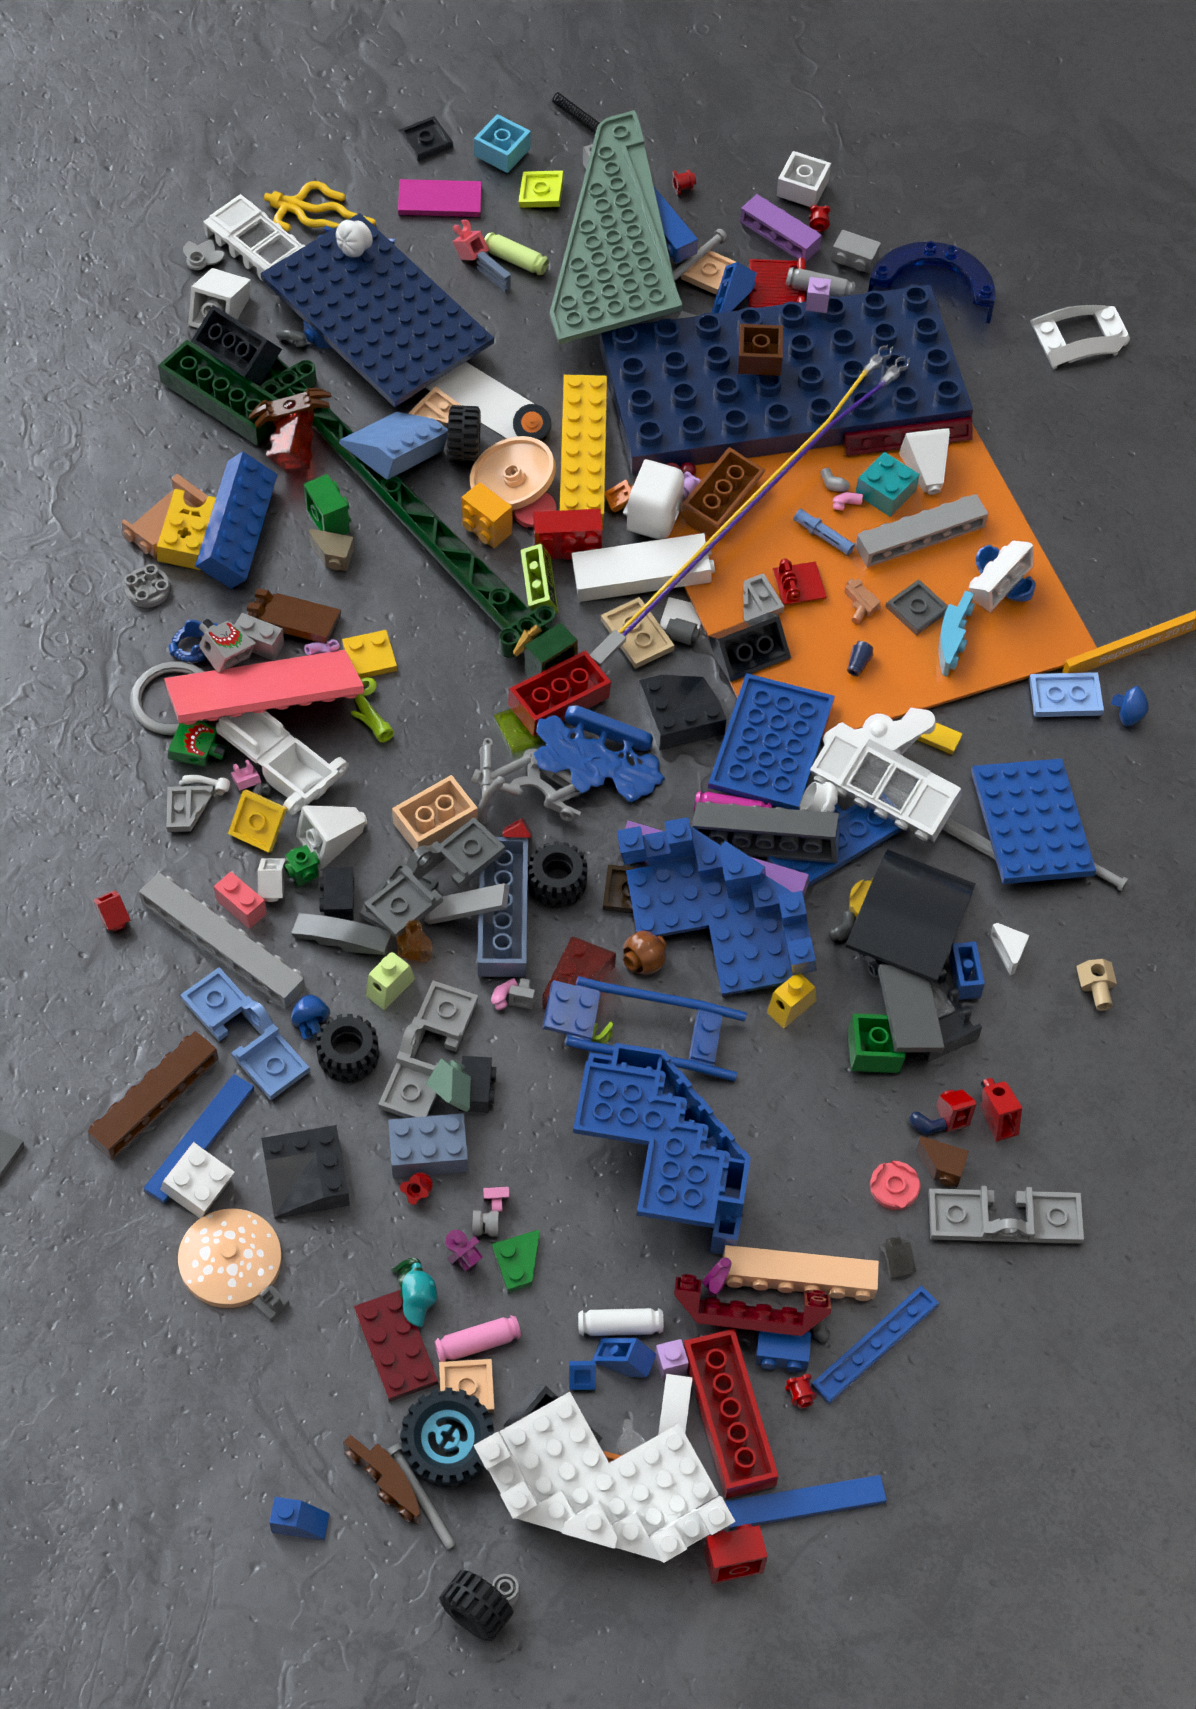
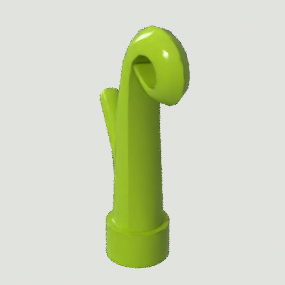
M369 677L362 678L360 680L364 687L368 685L369 687L364 689L363 694H358L355 697L361 713L351 711V715L367 724L379 742H387L394 736V730L388 722H385L364 697L375 691L376 681Z

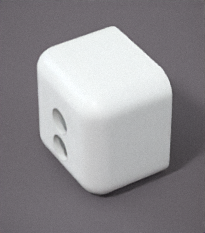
M644 460L631 490L628 504H626L623 515L627 516V531L659 540L665 539L670 535L683 503L684 474L680 469L651 460Z

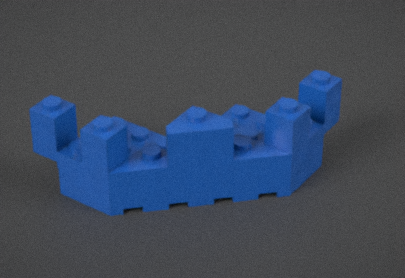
M689 817L664 821L666 831L643 835L641 826L617 830L624 865L647 860L649 863L647 867L626 870L636 931H649L656 936L662 937L710 928L722 996L781 986L792 975L817 971L802 891L791 892L768 877L765 866L726 841L720 846L690 826Z
M615 1043L613 1056L590 1052L588 1061L585 1064L573 1133L648 1145L637 1216L714 1228L711 1253L723 1254L725 1245L737 1246L751 1157L745 1150L741 1149L727 1127L713 1114L714 1111L703 1097L696 1093L690 1081L681 1070L676 1068L666 1051Z

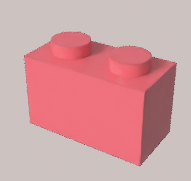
M228 873L214 886L216 901L248 929L252 928L267 914L265 900L234 873Z

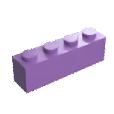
M758 194L741 208L740 222L797 259L804 258L807 261L820 249L821 234Z

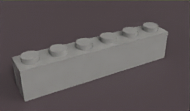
M977 494L969 497L965 496L957 501L944 503L930 510H923L919 514L910 517L906 516L898 521L885 523L871 530H864L857 534L855 548L866 567H870L984 528L988 512Z

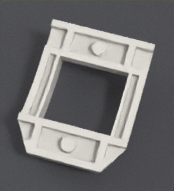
M1072 306L1055 310L1030 320L1053 370L1057 368V365L1067 361L1072 363L1100 354H1113L1116 356L1123 345L1125 347L1130 341L1129 334L1115 306ZM1094 315L1104 336L1082 339L1066 345L1055 322L1075 316Z

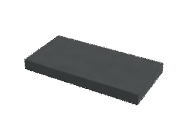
M880 965L878 973L895 1052H942L945 1047L930 980L892 965Z

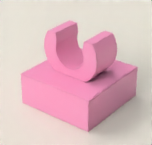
M245 760L246 767L239 769L237 764L233 765L234 772H231V776L239 791L261 783L258 772L249 760Z
M509 1187L483 1188L484 1200H491L492 1211H502V1199H509Z

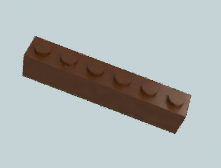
M196 1031L190 1036L184 1037L179 1046L173 1052L167 1053L155 1069H150L138 1085L129 1088L124 1098L112 1104L101 1119H97L91 1124L87 1131L90 1142L110 1160L115 1158L219 1060L217 1049Z

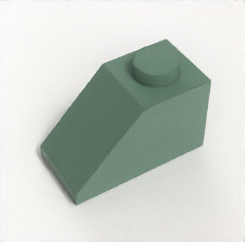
M441 1058L426 1085L449 1104L468 1112L470 1108L471 1076L463 1071L465 1066L453 1059L451 1062H448Z

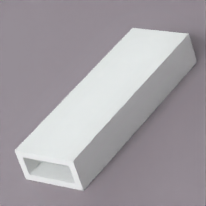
M704 533L572 553L579 602L660 590L706 543ZM711 550L674 588L712 582L711 573H715L714 560H709L708 555H712Z

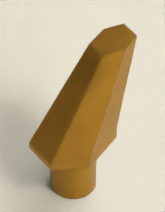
M534 625L529 631L525 630L513 650L516 657L525 650L526 644L534 640L542 632L538 625Z

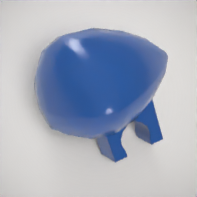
M1134 686L1126 691L1125 696L1118 693L1113 695L1111 704L1121 707L1119 717L1125 727L1138 723L1149 710L1147 697L1139 686Z
M315 995L303 996L293 1008L291 1023L293 1026L300 1028L303 1040H311L313 1038L311 1030L312 1034L321 1032L319 1023L326 1021L330 1015V1009L324 1001Z

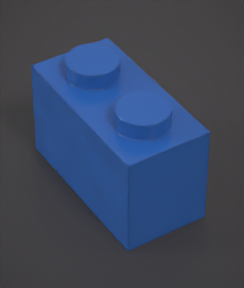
M976 941L953 943L948 958L954 987L959 992L958 1000L981 998L985 982Z
M759 1331L755 1365H761L764 1369L786 1368L794 1373L802 1372V1370L807 1371L812 1332H806L802 1336Z

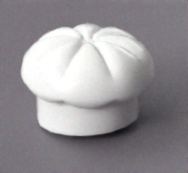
M344 220L337 227V245L345 255L359 257L365 249L370 248L372 245V234L363 222L359 220Z
M812 782L805 790L799 808L817 812H834V805L838 802V792L835 785L831 782L823 784Z

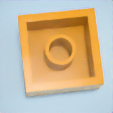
M479 482L461 497L462 525L467 531H472L484 544L496 548L512 534V506L484 484Z

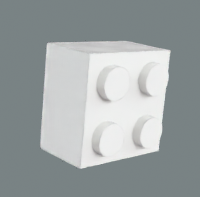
M793 151L778 178L776 196L809 207L817 205L829 181L831 163Z
M193 1142L164 1179L160 1190L198 1218H202L231 1181L234 1171Z

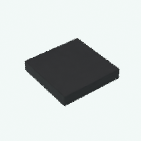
M435 116L399 129V136L417 161L453 148V141Z

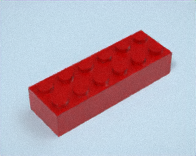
M735 1329L684 1340L683 1346L689 1363L688 1373L692 1377V1387L725 1499L776 1487L779 1475Z

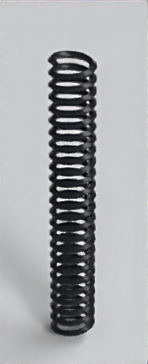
M559 92L554 94L551 102L596 134L595 128L598 127L600 122L589 116L584 110L582 111L577 105L575 106L573 102L566 99Z

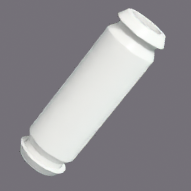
M651 1308L589 1310L586 1313H583L582 1310L578 1313L579 1334L582 1336L584 1334L590 1336L651 1335L654 1332L662 1333L664 1327L663 1311L659 1308L658 1311H654Z

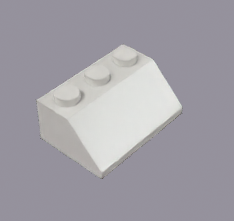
M1012 541L1008 546L1002 547L998 557L993 562L990 561L985 566L983 573L970 582L969 592L974 593L973 601L988 612H991L1034 566L1033 545L1030 542Z

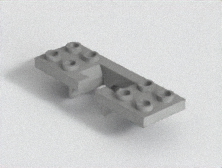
M432 981L417 1017H414L412 1023L408 1025L404 1032L396 1058L397 1063L378 1104L379 1109L405 1118L429 1116L438 1094L426 1083L438 1063L432 1065L414 1059L426 1030L446 1036L445 1049L456 1052L478 1002V995Z
M981 1186L980 1190L929 1189L930 1239L1077 1244H1082L1084 1241L1081 1193L1034 1192L1032 1187H1026L1025 1191H1016V1207H1026L1027 1222L1021 1219L1012 1218L1002 1220L999 1218L989 1221L988 1206H993L995 1201L994 1190H987V1186Z

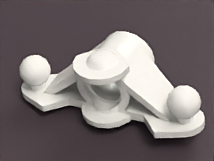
M910 708L902 720L893 721L884 714H874L865 721L863 728L856 730L843 722L840 723L899 755H902L922 734H930L936 727L935 716L931 711ZM837 726L825 733L823 737L824 745ZM868 754L865 759L870 762L872 768H888L890 765L871 754Z

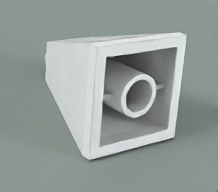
M949 428L906 433L899 451L906 466L920 474L918 485L922 491L928 492L930 495L941 492L944 484L950 434Z
M306 805L301 809L296 837L302 846L307 845L311 852H316L320 860L318 869L321 870L363 833L367 819L365 814L359 812L356 807Z

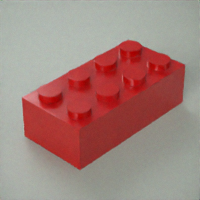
M585 650L509 688L508 705L534 737L537 735L536 729L539 719L546 720L548 717L556 715L562 721H565L566 710L569 706H580L588 709L608 699L611 681Z

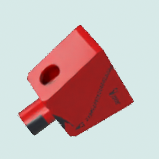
M993 1078L983 1080L980 1084L982 1088L981 1110L995 1141L1019 1135L1022 1106L1008 1083L1004 1081L995 1083Z

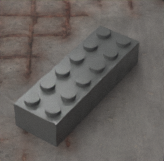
M697 802L693 828L720 846L726 841L748 856L767 858L772 856L779 859L837 863L840 845L839 813L830 811L817 812L806 809L792 810L782 807L766 808L757 805L715 804L713 802Z

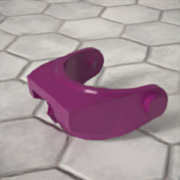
M727 1257L721 1258L702 1281V1284L708 1288V1294L714 1298L722 1291L731 1269L732 1262Z

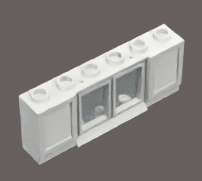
M241 194L203 221L205 236L209 238L215 234L216 243L219 246L227 243L233 258L241 254L244 266L247 269L252 266L257 267V274L260 280H262L261 272L305 246L299 243L292 234L289 235L278 223H274L269 219L266 213L261 212L259 208Z
M840 723L832 732L810 769L815 782L820 784L831 782L835 785L838 795L842 797L848 795L854 799V803L862 808L868 806L874 809V813L883 819L888 817L894 820V824L903 830L911 829L916 832L915 836L923 841L929 839L935 842L963 795L962 789L955 784Z

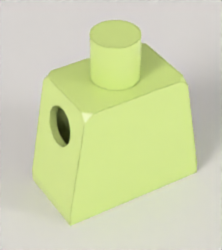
M389 953L369 973L366 997L385 1010L415 980L410 965L395 953Z

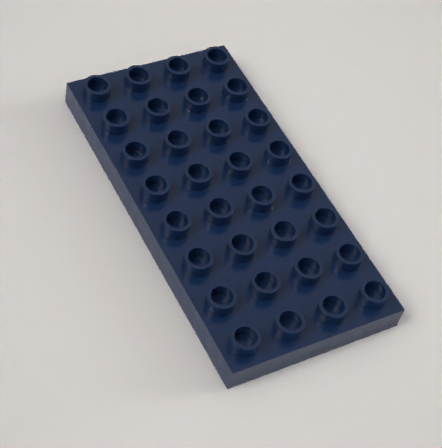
M912 285L902 289L869 291L865 294L843 297L830 296L827 313L806 311V301L798 303L787 302L783 305L761 308L747 307L738 311L716 314L704 313L700 316L686 318H666L656 322L628 325L600 333L599 347L632 474L639 473L645 459L665 465L675 463L679 467L686 462L694 465L716 463L729 447L746 458L797 451L829 418L865 370V367L871 362V359L878 355L879 348L887 346V344V350L880 351L879 358L874 361L879 363L882 356L889 355L890 348L893 347L891 357L888 360H882L878 368L876 367L862 379L832 421L879 385L888 374V370L895 366L897 358L904 357L905 355L904 361L897 362V368L891 371L892 373L896 374L899 367L906 366L907 359L910 358L908 368L904 371H899L895 379L893 378L887 385L885 384L833 425L811 449L844 445V433L964 417L972 418L973 407L931 285ZM740 324L783 325L781 376L738 374Z

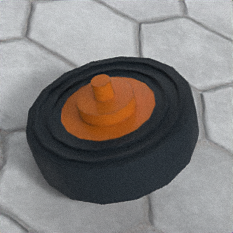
M527 404L516 411L513 418V429L517 436L532 437L542 441L551 430V417L544 407L537 404Z

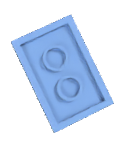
M1098 672L1030 674L1029 683L1034 717L1103 715L1104 707Z

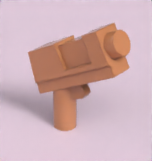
M859 578L856 580L850 579L845 587V593L854 602L853 607L856 609L852 618V622L855 624H859L864 615L870 617L876 610L881 609L880 600L862 585L863 582Z

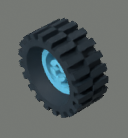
M445 1387V1391L431 1390V1394L420 1396L415 1405L412 1403L408 1409V1415L403 1418L400 1438L405 1459L415 1474L420 1475L424 1481L436 1483V1486L444 1487V1485L454 1487L458 1486V1483L461 1482L466 1484L472 1481V1477L478 1476L483 1471L484 1464L474 1445L494 1434L492 1418L489 1416L485 1405H482L474 1395L472 1397L469 1396L464 1390L453 1391L452 1388ZM444 1420L457 1421L467 1431L468 1438L465 1442L460 1441L459 1431L456 1428L452 1435L454 1442L448 1441L444 1446L445 1452L459 1450L458 1454L451 1457L436 1454L429 1445V1436L435 1435L437 1445L440 1448L444 1442L442 1435H448L451 1432L452 1425L450 1424L441 1427L437 1426L439 1422Z

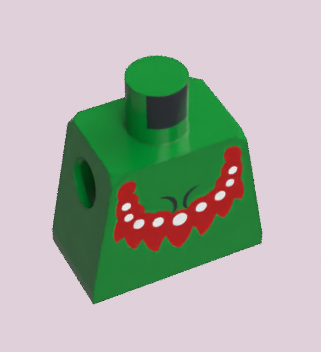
M201 720L190 725L180 723L169 746L168 759L205 766L209 756L222 760L227 747L215 743L217 740L216 729Z

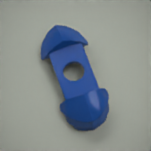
M987 545L978 551L976 565L981 574L985 566L998 557V548ZM1031 576L1025 579L1022 578L1008 593L1007 597L1014 601L1031 600L1035 590V581Z

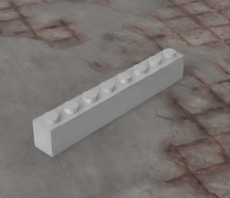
M158 872L139 891L143 905L284 1009H287L305 990L304 976L300 971L289 968L279 956L271 955L260 942L255 943L244 930L240 928L237 930L226 917L215 914L207 903H200L189 890H183L177 886V883L170 876L165 877Z

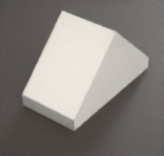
M995 923L992 926L990 938L1009 975H1013L1025 950L1029 935Z

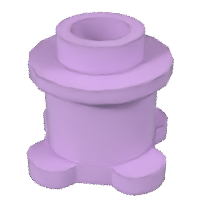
M690 472L684 473V501L701 481L699 478L692 476Z

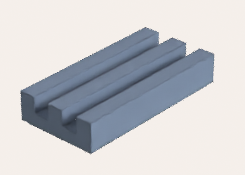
M481 251L478 253L477 264L479 265L477 269L504 292L508 291L511 287V274L485 252Z

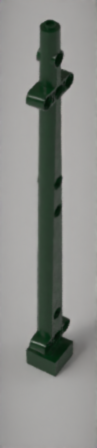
M277 357L266 375L268 380L262 384L261 388L278 399L306 392L308 388H313L317 383L315 364L310 360H302L288 367ZM290 402L293 407L296 405L295 402ZM315 408L311 412L307 410L299 412L502 630L499 634V650L501 655L507 658L515 657L513 650L525 630L529 631L534 625H538L542 632L534 640L526 644L525 650L522 651L525 655V673L530 678L578 654V640L562 623L555 626V610L551 606L542 605L532 611L397 475L388 480L339 444L340 439L354 432L330 408Z

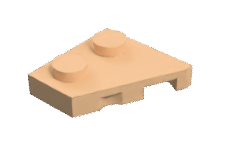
M435 386L408 414L434 418L444 427H448L451 406L460 404Z

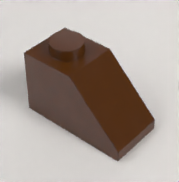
M920 1136L916 1151L932 1178L944 1186L958 1187L969 1151Z

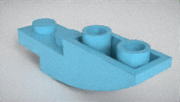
M966 590L958 607L951 604L948 605L942 623L938 651L943 676L946 677L951 669L955 670L959 661L957 655L959 652H964L968 641L964 639L967 623L965 618L967 615L971 616L975 603H972L974 593Z

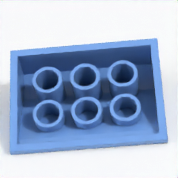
M395 412L340 439L339 444L388 480L442 452L447 440L448 429L434 418Z

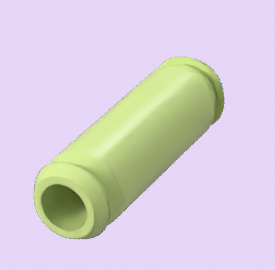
M494 232L488 233L484 238L490 254L532 273L537 272V275H543L549 265L547 256L543 257L541 253L499 234L495 235Z

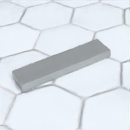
M503 883L443 896V902L428 913L424 921L428 924H434L507 909L509 886Z

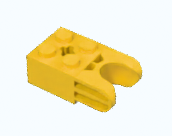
M174 489L157 544V561L200 570L195 565L216 497L208 496L206 502L201 507L193 508L185 504L183 498L185 491Z

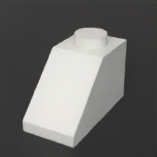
M261 858L258 868V895L264 898L265 901L274 902L278 901L279 898H283L285 858Z

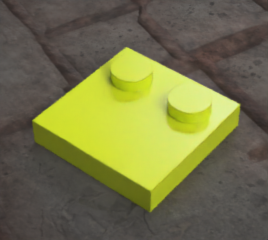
M523 172L518 201L519 207H560L564 172Z

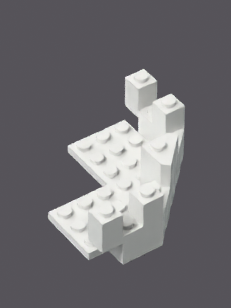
M568 1392L501 1430L500 1433L496 1432L474 1445L486 1470L488 1469L501 1493L500 1496L512 1518L562 1532V1534L610 1548L622 1549L660 1560L664 1563L687 1550L688 1546L709 1534L717 1533L735 1522L721 1496L717 1497L719 1495L679 1423L609 1463L571 1392Z

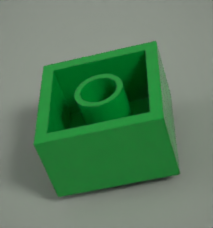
M326 474L304 483L306 511L316 528L321 531L341 535L349 533L351 518L348 509H350L347 498L341 496L337 482H332L329 475Z
M853 1013L847 1029L851 1071L900 1073L905 1060V1052H895L888 1016Z

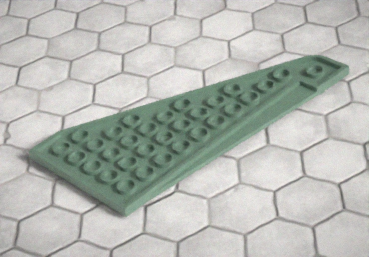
M635 110L604 119L596 130L550 309V318L559 345L683 310L675 286L642 130Z

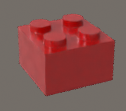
M745 1524L730 1532L720 1530L706 1538L704 1556L711 1584L764 1573L768 1556L760 1525L752 1527V1524Z

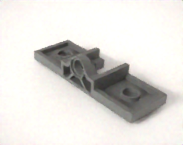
M473 817L442 843L436 841L432 845L418 847L412 853L407 864L400 869L401 875L364 903L365 908L397 939L443 902V896L435 889L430 892L419 879L445 859L457 870L451 877L452 881L461 888L505 853L506 848Z

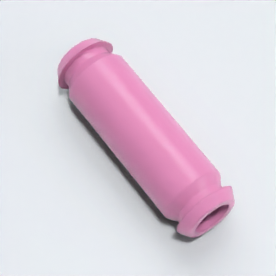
M510 1315V1318L502 1317L445 1335L441 1340L437 1338L434 1343L440 1362H446V1360L453 1361L510 1343L514 1338L518 1340L521 1337V1330L516 1316Z

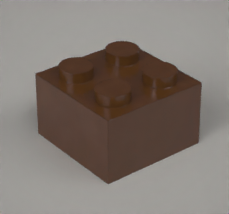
M740 324L738 374L781 376L783 325Z

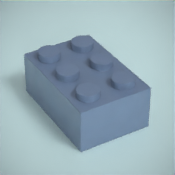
M464 1113L388 1120L393 1178L411 1177L418 1172L427 1175L468 1172Z

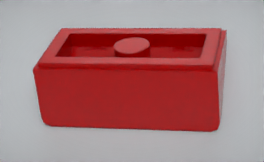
M521 818L503 828L502 835L503 837L531 838L532 832L524 818Z

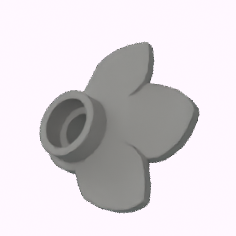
M211 239L199 245L188 241L183 247V252L187 257V266L193 270L203 269L206 265H215L225 255L223 251H215V246Z

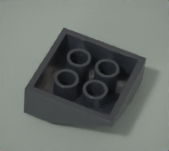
M658 675L639 680L638 696L659 751L725 734L727 719L719 699L704 677Z
M336 1125L261 1138L274 1219L350 1206Z

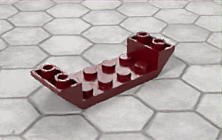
M682 1274L681 1277H676L675 1297L696 1323L802 1336L831 1314L830 1295H825L826 1292L821 1290H810V1293L804 1292L802 1312H797V1309L793 1307H782L781 1310L773 1309L768 1304L748 1306L745 1302L737 1300L723 1303L720 1302V1299L706 1297L705 1300H700L701 1279H697L695 1275Z

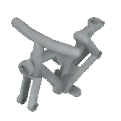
M490 738L484 739L483 746L479 750L480 770H475L470 781L481 785L482 799L478 808V821L482 825L486 823L488 806L497 791L520 796L523 793L521 788L523 786H533L541 790L546 797L544 806L559 812L561 819L564 821L578 820L581 812L563 803L580 795V791L571 782L570 773L565 770L554 773L540 769L533 755L537 749H528L524 752L522 758L492 771L493 741ZM527 766L528 776L516 778L510 784L505 783L503 776ZM539 772L563 788L555 791L548 783L540 779Z

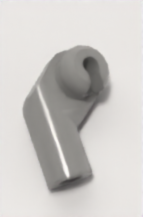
M830 468L821 470V476L828 490L846 492L849 489V482L843 478L833 476Z

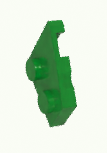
M539 1230L492 1244V1250L507 1293L532 1286L540 1237Z

